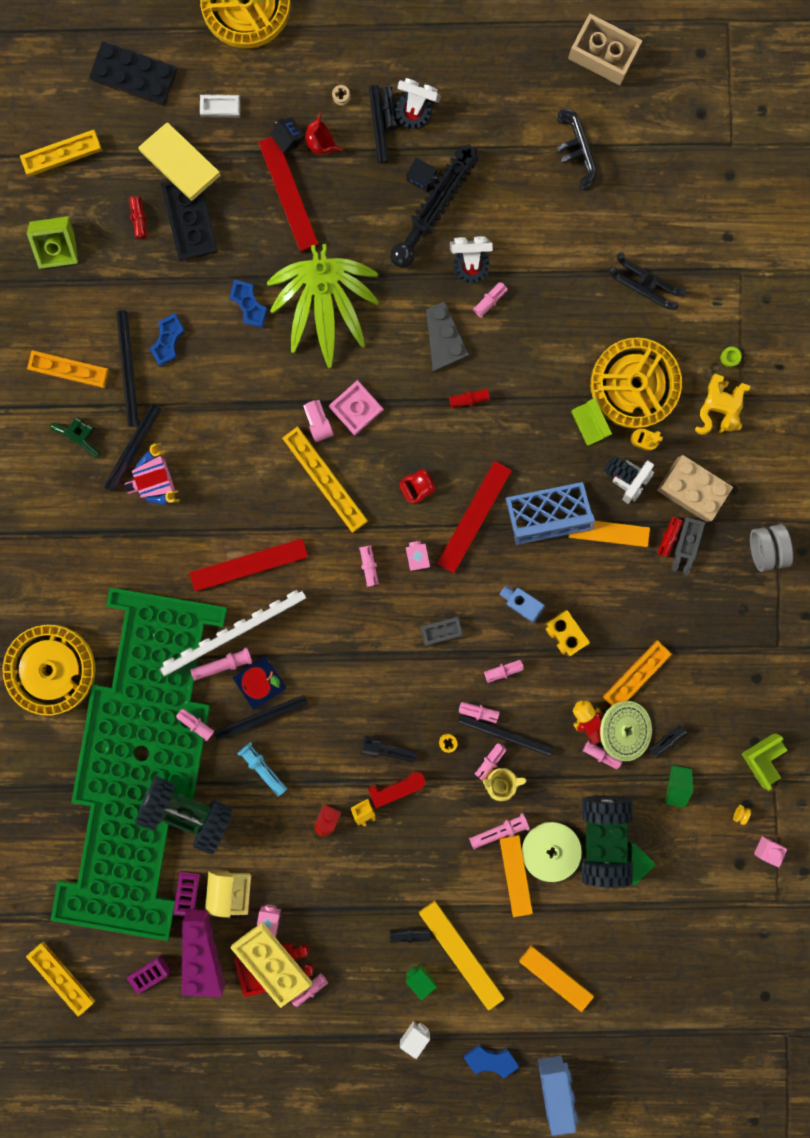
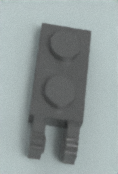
M684 517L671 570L676 572L679 568L681 557L686 558L683 573L688 575L693 560L696 558L705 522Z

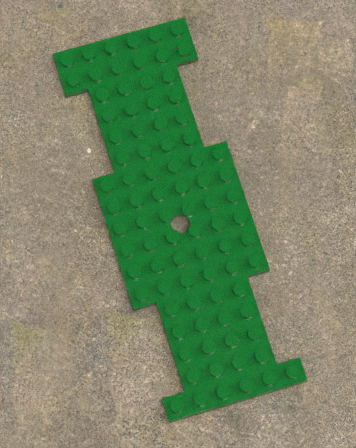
M109 587L106 607L125 610L112 687L92 685L71 802L91 806L78 882L57 881L50 921L169 941L174 917L175 899L157 897L169 824L160 821L156 830L151 831L135 824V820L155 776L174 783V793L194 801L205 739L192 730L191 732V728L177 719V714L180 710L185 709L197 719L201 718L200 721L207 725L211 705L191 701L195 681L190 669L198 666L199 658L166 676H163L160 668L164 667L163 663L171 658H174V660L181 658L182 655L180 653L185 650L199 648L198 643L202 642L205 624L224 627L228 607ZM138 746H145L149 750V757L144 761L138 760L134 755V751Z

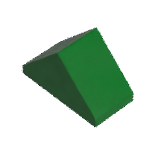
M672 765L665 804L685 808L693 793L692 769Z
M628 840V861L633 863L632 885H636L656 864L632 840Z

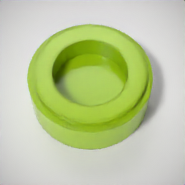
M728 347L721 353L720 359L724 366L734 367L740 363L742 354L738 348Z

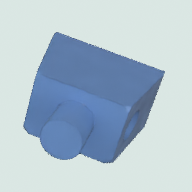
M506 585L500 593V596L508 601V607L533 624H535L545 609L542 603L519 588L514 591ZM519 598L524 600L522 605L516 603Z

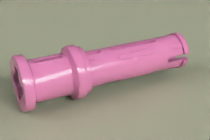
M245 647L240 652L228 653L225 658L190 669L193 680L196 681L227 669L236 670V667L247 663L250 665L252 661L248 649Z
M521 813L519 817L510 821L507 819L503 822L504 824L470 837L473 849L475 850L508 835L513 837L515 833L525 829L527 831L530 830L524 814Z

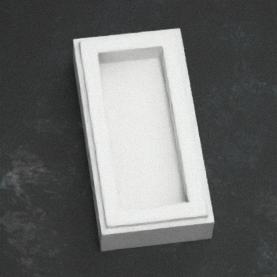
M200 95V116L240 117V96Z

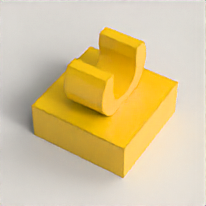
M369 799L351 808L353 817L358 825L366 826L365 821L369 819L375 821L376 815Z

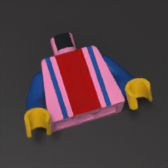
M161 443L153 444L150 450L136 464V469L132 471L135 480L125 483L127 493L132 494L139 491L141 498L158 505L180 502V499H175L174 497L178 491L174 489L165 459L159 456L165 454V450L159 451L158 447Z

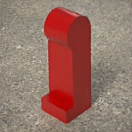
M413 771L407 778L378 789L376 784L368 787L375 808L422 789L425 785V776L420 771Z

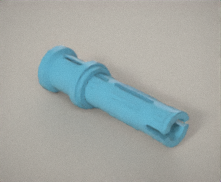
M251 742L237 753L247 761L249 768L255 769L278 797L287 790V787L263 761V756L255 751Z

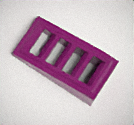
M180 871L174 905L175 915L185 916L187 909L196 910L200 873ZM184 879L194 880V883H185L183 881ZM183 887H184V888H192V889H193V892H192V891H183ZM182 896L192 897L191 900L181 898ZM181 905H190V908H188V907H180V906H181Z
M161 955L129 975L127 980L138 995L167 977L171 970ZM153 966H156V967H157V969H158L159 972H160L159 975L157 974V972L155 971V969L153 968ZM148 969H149V970L151 971V973L153 974V976H154L153 979L151 978V976H150L149 973L147 972ZM142 973H143V974L145 975V977L147 978V980H148L147 983L145 982V980H144L143 977L141 976ZM135 977H137L141 982V987H139L136 981L134 980Z

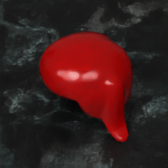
M319 112V117L307 127L305 138L308 147L317 155H328L336 150L343 151L341 147L335 145L333 136L328 127L321 121V112Z

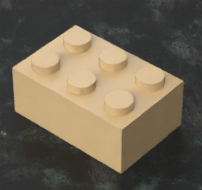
M589 13L571 48L568 59L621 85L643 40Z
M682 455L677 457L656 491L703 521L709 522L713 520L733 487Z

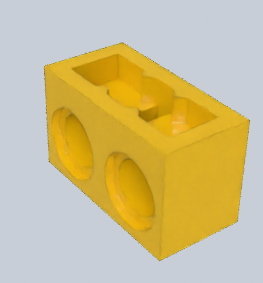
M563 610L546 622L548 626L546 628L547 633L551 638L555 637L559 642L557 647L563 655L566 653L568 656H571L590 643L568 610ZM559 620L565 623V628L562 631H557L555 628V624ZM573 636L576 639V644L574 647L569 648L567 646V639Z

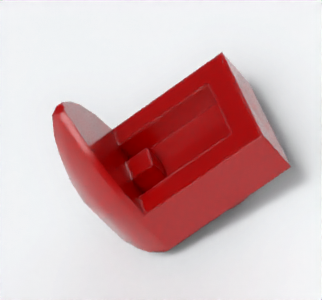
M323 804L314 825V829L319 837H327L333 833L341 812Z

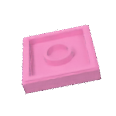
M358 380L329 405V408L354 436L384 411L382 406Z

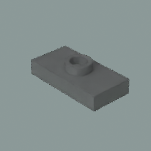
M459 617L420 626L425 646L463 636Z

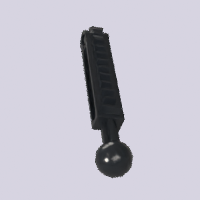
M470 144L460 146L458 151L455 152V158L450 159L451 165H446L447 171H442L443 178L438 177V184L433 185L435 191H429L430 197H425L426 204L421 203V210H416L417 216L412 215V231L404 242L397 243L392 247L390 259L395 266L405 268L411 265L415 258L414 247L421 237H425L426 234H432V226L436 227V220H441L440 213L445 214L446 209L444 207L449 208V201L454 200L453 194L457 195L458 188L463 186L461 181L466 182V175H470L471 168H475L479 157L477 156V149L471 147Z

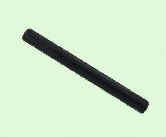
M119 310L116 312L127 425L129 427L139 426L128 313L126 310Z

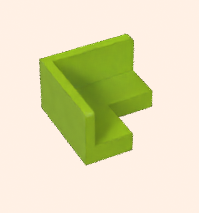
M776 733L742 753L760 785L768 791L772 789L770 785L781 778L771 761L787 751L782 743V736Z

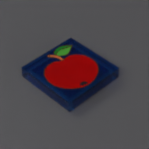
M266 655L232 677L253 710L287 689Z

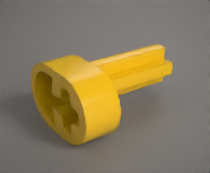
M637 429L631 435V442L638 448L651 451L659 445L663 437H660V432L658 431L653 433L646 429ZM642 433L643 440L639 443L638 439L640 437V434Z

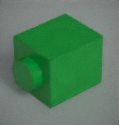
M421 963L417 967L415 965L407 971L406 984L421 1001L437 988L435 979Z

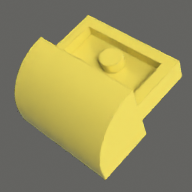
M209 871L205 908L208 914L218 917L248 915L251 874Z

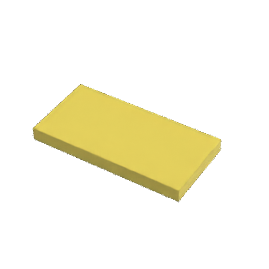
M169 123L163 125L138 147L139 151L191 201L221 176L220 172Z
M263 922L231 945L234 953L280 1008L312 986L313 982Z

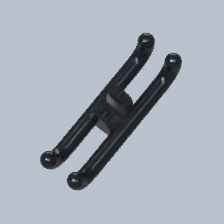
M563 109L558 112L557 122L559 124L569 123L572 126L576 139L559 145L558 150L559 152H564L579 147V150L565 155L562 161L565 164L580 158L583 159L588 175L580 180L581 184L579 187L581 190H586L595 182L597 174L596 164L580 117L573 110Z
M623 252L617 254V261L626 269L639 275L640 278L636 283L620 274L615 266H611L609 274L613 279L665 309L676 310L679 307L678 302H669L651 291L655 286H658L674 296L682 297L687 293L685 288H676L625 258Z

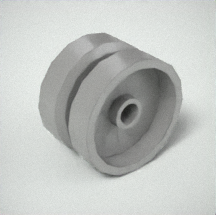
M783 524L770 526L768 530L764 527L751 531V553L754 563L760 572L773 570L774 566L777 568L791 566L793 549L789 533Z

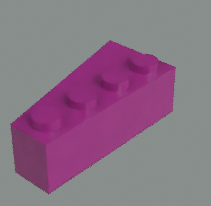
M187 909L183 919L182 995L222 997L226 984L221 972V963L217 956V947L213 940V931L208 911Z

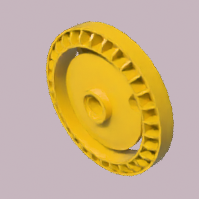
M200 0L204 20L214 36L230 46L247 49L265 45L281 33L287 23L291 8L290 0H279L278 9L272 18L275 10V0H249L247 4H242L245 0H216L215 4H212L213 0ZM213 11H218V14H219L221 20H222L229 28H231V29H233V30H235V31H232V30L226 28L225 26H223V25L216 19V17H215L214 14H213Z
M628 338L610 346L597 360L591 375L592 398H596L603 416L624 428H646L663 420L676 406L682 389V376L676 359L664 346L645 338ZM633 350L645 352L644 355L631 354L620 358L612 365L608 374H604L609 361L618 354ZM649 354H651L652 356H654V357H655V360H653L652 358L648 357ZM659 361L664 366L669 379L668 395L662 406H660L659 401L665 392L666 382L663 370L658 364ZM603 379H606V386H603ZM632 379H637L640 382V388H635L632 385ZM604 391H607L609 398L619 409L633 413L635 408H640L645 416L633 417L617 411L607 400ZM654 407L656 412L651 414L649 410Z
M60 625L36 626L21 633L9 646L3 662V679L9 695L22 708L39 715L61 714L79 705L90 692L96 673L94 656L87 642L75 631ZM44 635H51L50 640L37 642L24 652L19 663V670H17L18 659L23 649L34 639ZM60 637L62 638V641L58 642L56 641V638ZM67 642L74 647L81 660L82 676L79 686L72 679L74 675H79L78 660L74 652L66 646ZM47 665L53 668L51 675L46 672ZM21 685H23L24 688L31 695L44 700H52L64 696L66 700L57 704H45L42 702H38L37 700L31 698L23 690ZM73 688L75 692L71 695L69 691Z

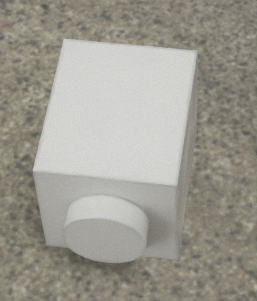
M413 1021L400 1040V1048L417 1059L430 1040L429 1029L424 1024H417Z

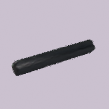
M378 85L369 86L377 161L379 164H385L388 162L380 89Z

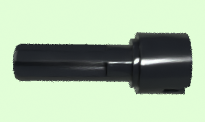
M368 735L364 736L363 749L360 753L374 758L382 755L414 763L417 757V752L384 744L380 738Z

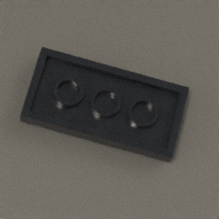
M102 41L89 78L93 82L165 106L177 73L176 66Z
M171 181L161 183L179 261L218 253L204 191L191 201Z

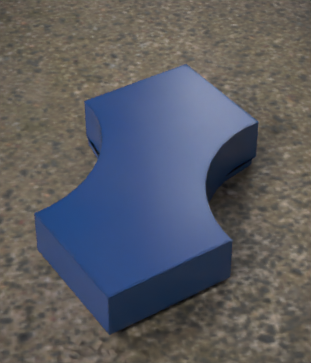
M234 280L229 299L236 302L242 308L243 323L263 329L268 309L255 300L253 294L254 285Z
M176 313L158 322L160 335L157 342L150 347L159 367L177 358L175 352L176 342L181 334L186 332Z
M479 1044L464 1055L465 1061L475 1074L482 1071H493L504 1079L519 1068V1064L508 1049L492 1052Z

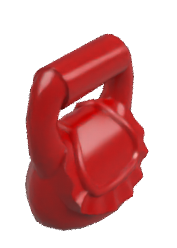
M425 469L404 477L399 486L407 502L411 504L421 502L426 496L436 491V486ZM411 481V485H413L418 494L416 499H414L406 482Z

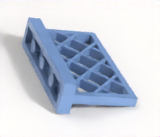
M583 482L506 498L516 545L594 529L595 519L591 513ZM580 489L581 496L578 500L569 495L571 490ZM557 493L563 496L559 504L549 499L552 494ZM538 497L544 500L539 508L530 503L533 498ZM565 499L575 503L571 511L561 506ZM519 501L524 504L520 512L512 508V502ZM546 503L556 507L552 514L542 510ZM579 505L586 510V515L579 516L573 512ZM527 506L536 511L532 519L522 514ZM558 509L568 514L565 519L559 520L554 517ZM539 513L548 518L546 523L540 524L535 521ZM520 517L529 522L526 527L517 528L516 522Z

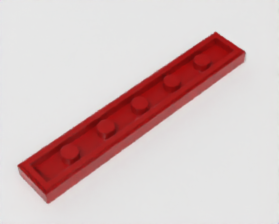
M272 137L259 141L260 149L300 253L310 250L311 245L318 247L317 239L284 153Z
M496 461L493 462L437 562L439 566L455 573L512 470Z
M301 538L189 572L194 591H199L308 558L304 540Z

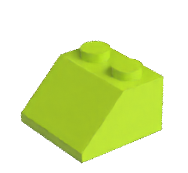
M69 216L29 222L27 236L39 269L78 263L75 235Z

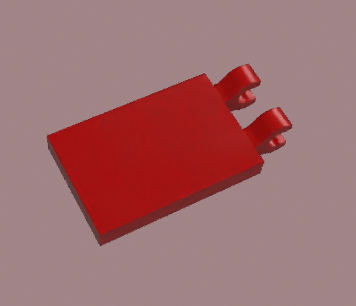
M292 943L282 945L296 963V958L308 956L310 952L308 944L293 948ZM235 956L234 961L243 996L248 997L267 992L239 957ZM313 963L300 967L307 976H312L315 971Z

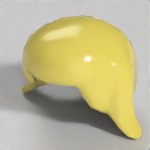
M505 768L492 771L488 778L483 780L491 798L496 801L509 800L516 793L517 788L526 782L525 778H517L511 770Z

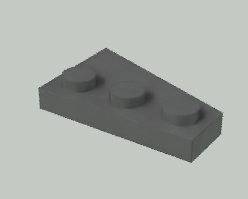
M445 302L426 309L433 372L468 357L469 354Z

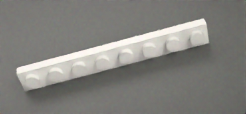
M295 590L286 595L287 600L283 602L277 600L269 605L270 609L265 612L261 609L252 614V619L238 621L234 624V629L228 631L226 628L216 634L217 638L212 641L207 638L198 643L199 648L185 650L180 653L182 655L181 658L177 660L171 658L163 663L164 667L160 668L163 676L170 674L305 600L306 597L303 591L298 593Z

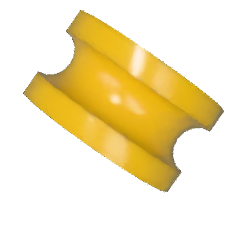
M445 734L440 738L439 745L444 752L451 753L457 748V740L453 735ZM445 739H452L453 746L451 748L449 746L445 748V743L443 742Z
M739 805L734 813L733 820L735 822L740 821V824L745 825L750 818L751 809H744L743 805Z

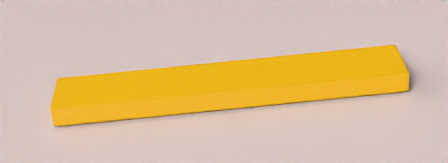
M297 426L282 439L351 532H355L368 522L366 517Z
M433 901L419 911L422 919L489 1011L502 1002L504 996L437 902Z

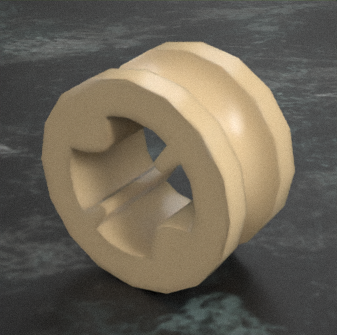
M338 85L333 89L332 96L337 105L344 106L349 103L350 92L346 86ZM343 91L344 94H347L343 96L344 99H339V92Z

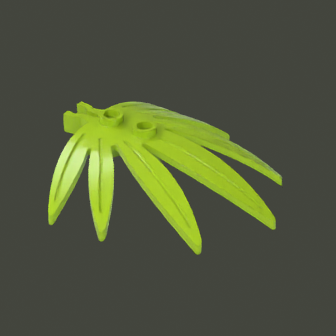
M322 244L323 250L321 252V260H319L315 245H311L314 255L313 260L301 261L286 266L267 282L268 286H273L294 278L276 298L271 308V313H275L298 292L302 285L306 284L294 315L291 352L294 354L299 345L307 323L312 296L314 295V312L318 339L327 367L330 369L332 367L335 343V320L331 294H334L339 311L349 330L360 346L365 348L357 315L338 281H341L347 288L363 299L378 305V300L372 292L347 273L377 278L378 274L371 268L353 260L341 258L327 259L325 256L327 254L326 244Z

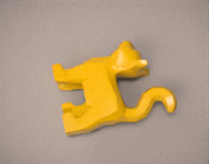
M714 374L708 386V396L700 411V417L705 426L696 427L695 431L701 435H706L711 431L713 426L712 420L708 415L709 411L720 412L726 415L721 422L719 433L740 430L742 424L739 415L743 408L744 393L750 390V386L741 383L739 387H735L732 394L723 392L724 388L728 387L729 382L723 381V376Z

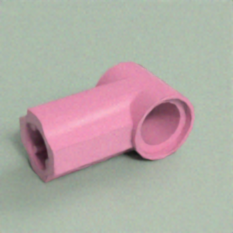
M320 400L311 401L303 405L310 422L309 427L314 441L318 442L334 436L328 419L326 420Z

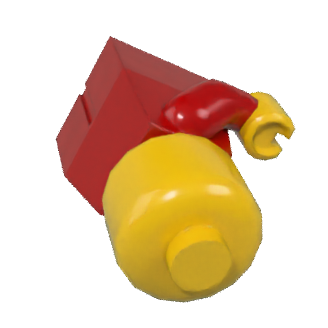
M578 701L573 708L577 723L574 722L573 725L577 731L585 732L591 742L596 745L601 741L600 728L604 715L599 708L594 709L589 701Z

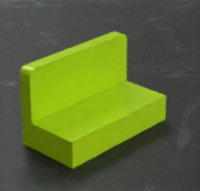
M596 398L571 411L586 445L589 446L612 434Z

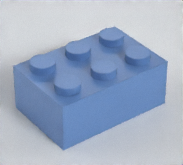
M561 1056L538 1059L546 1115L551 1135L576 1132L575 1124H578V1118L574 1108L575 1098L570 1083H572L567 1062L563 1063Z

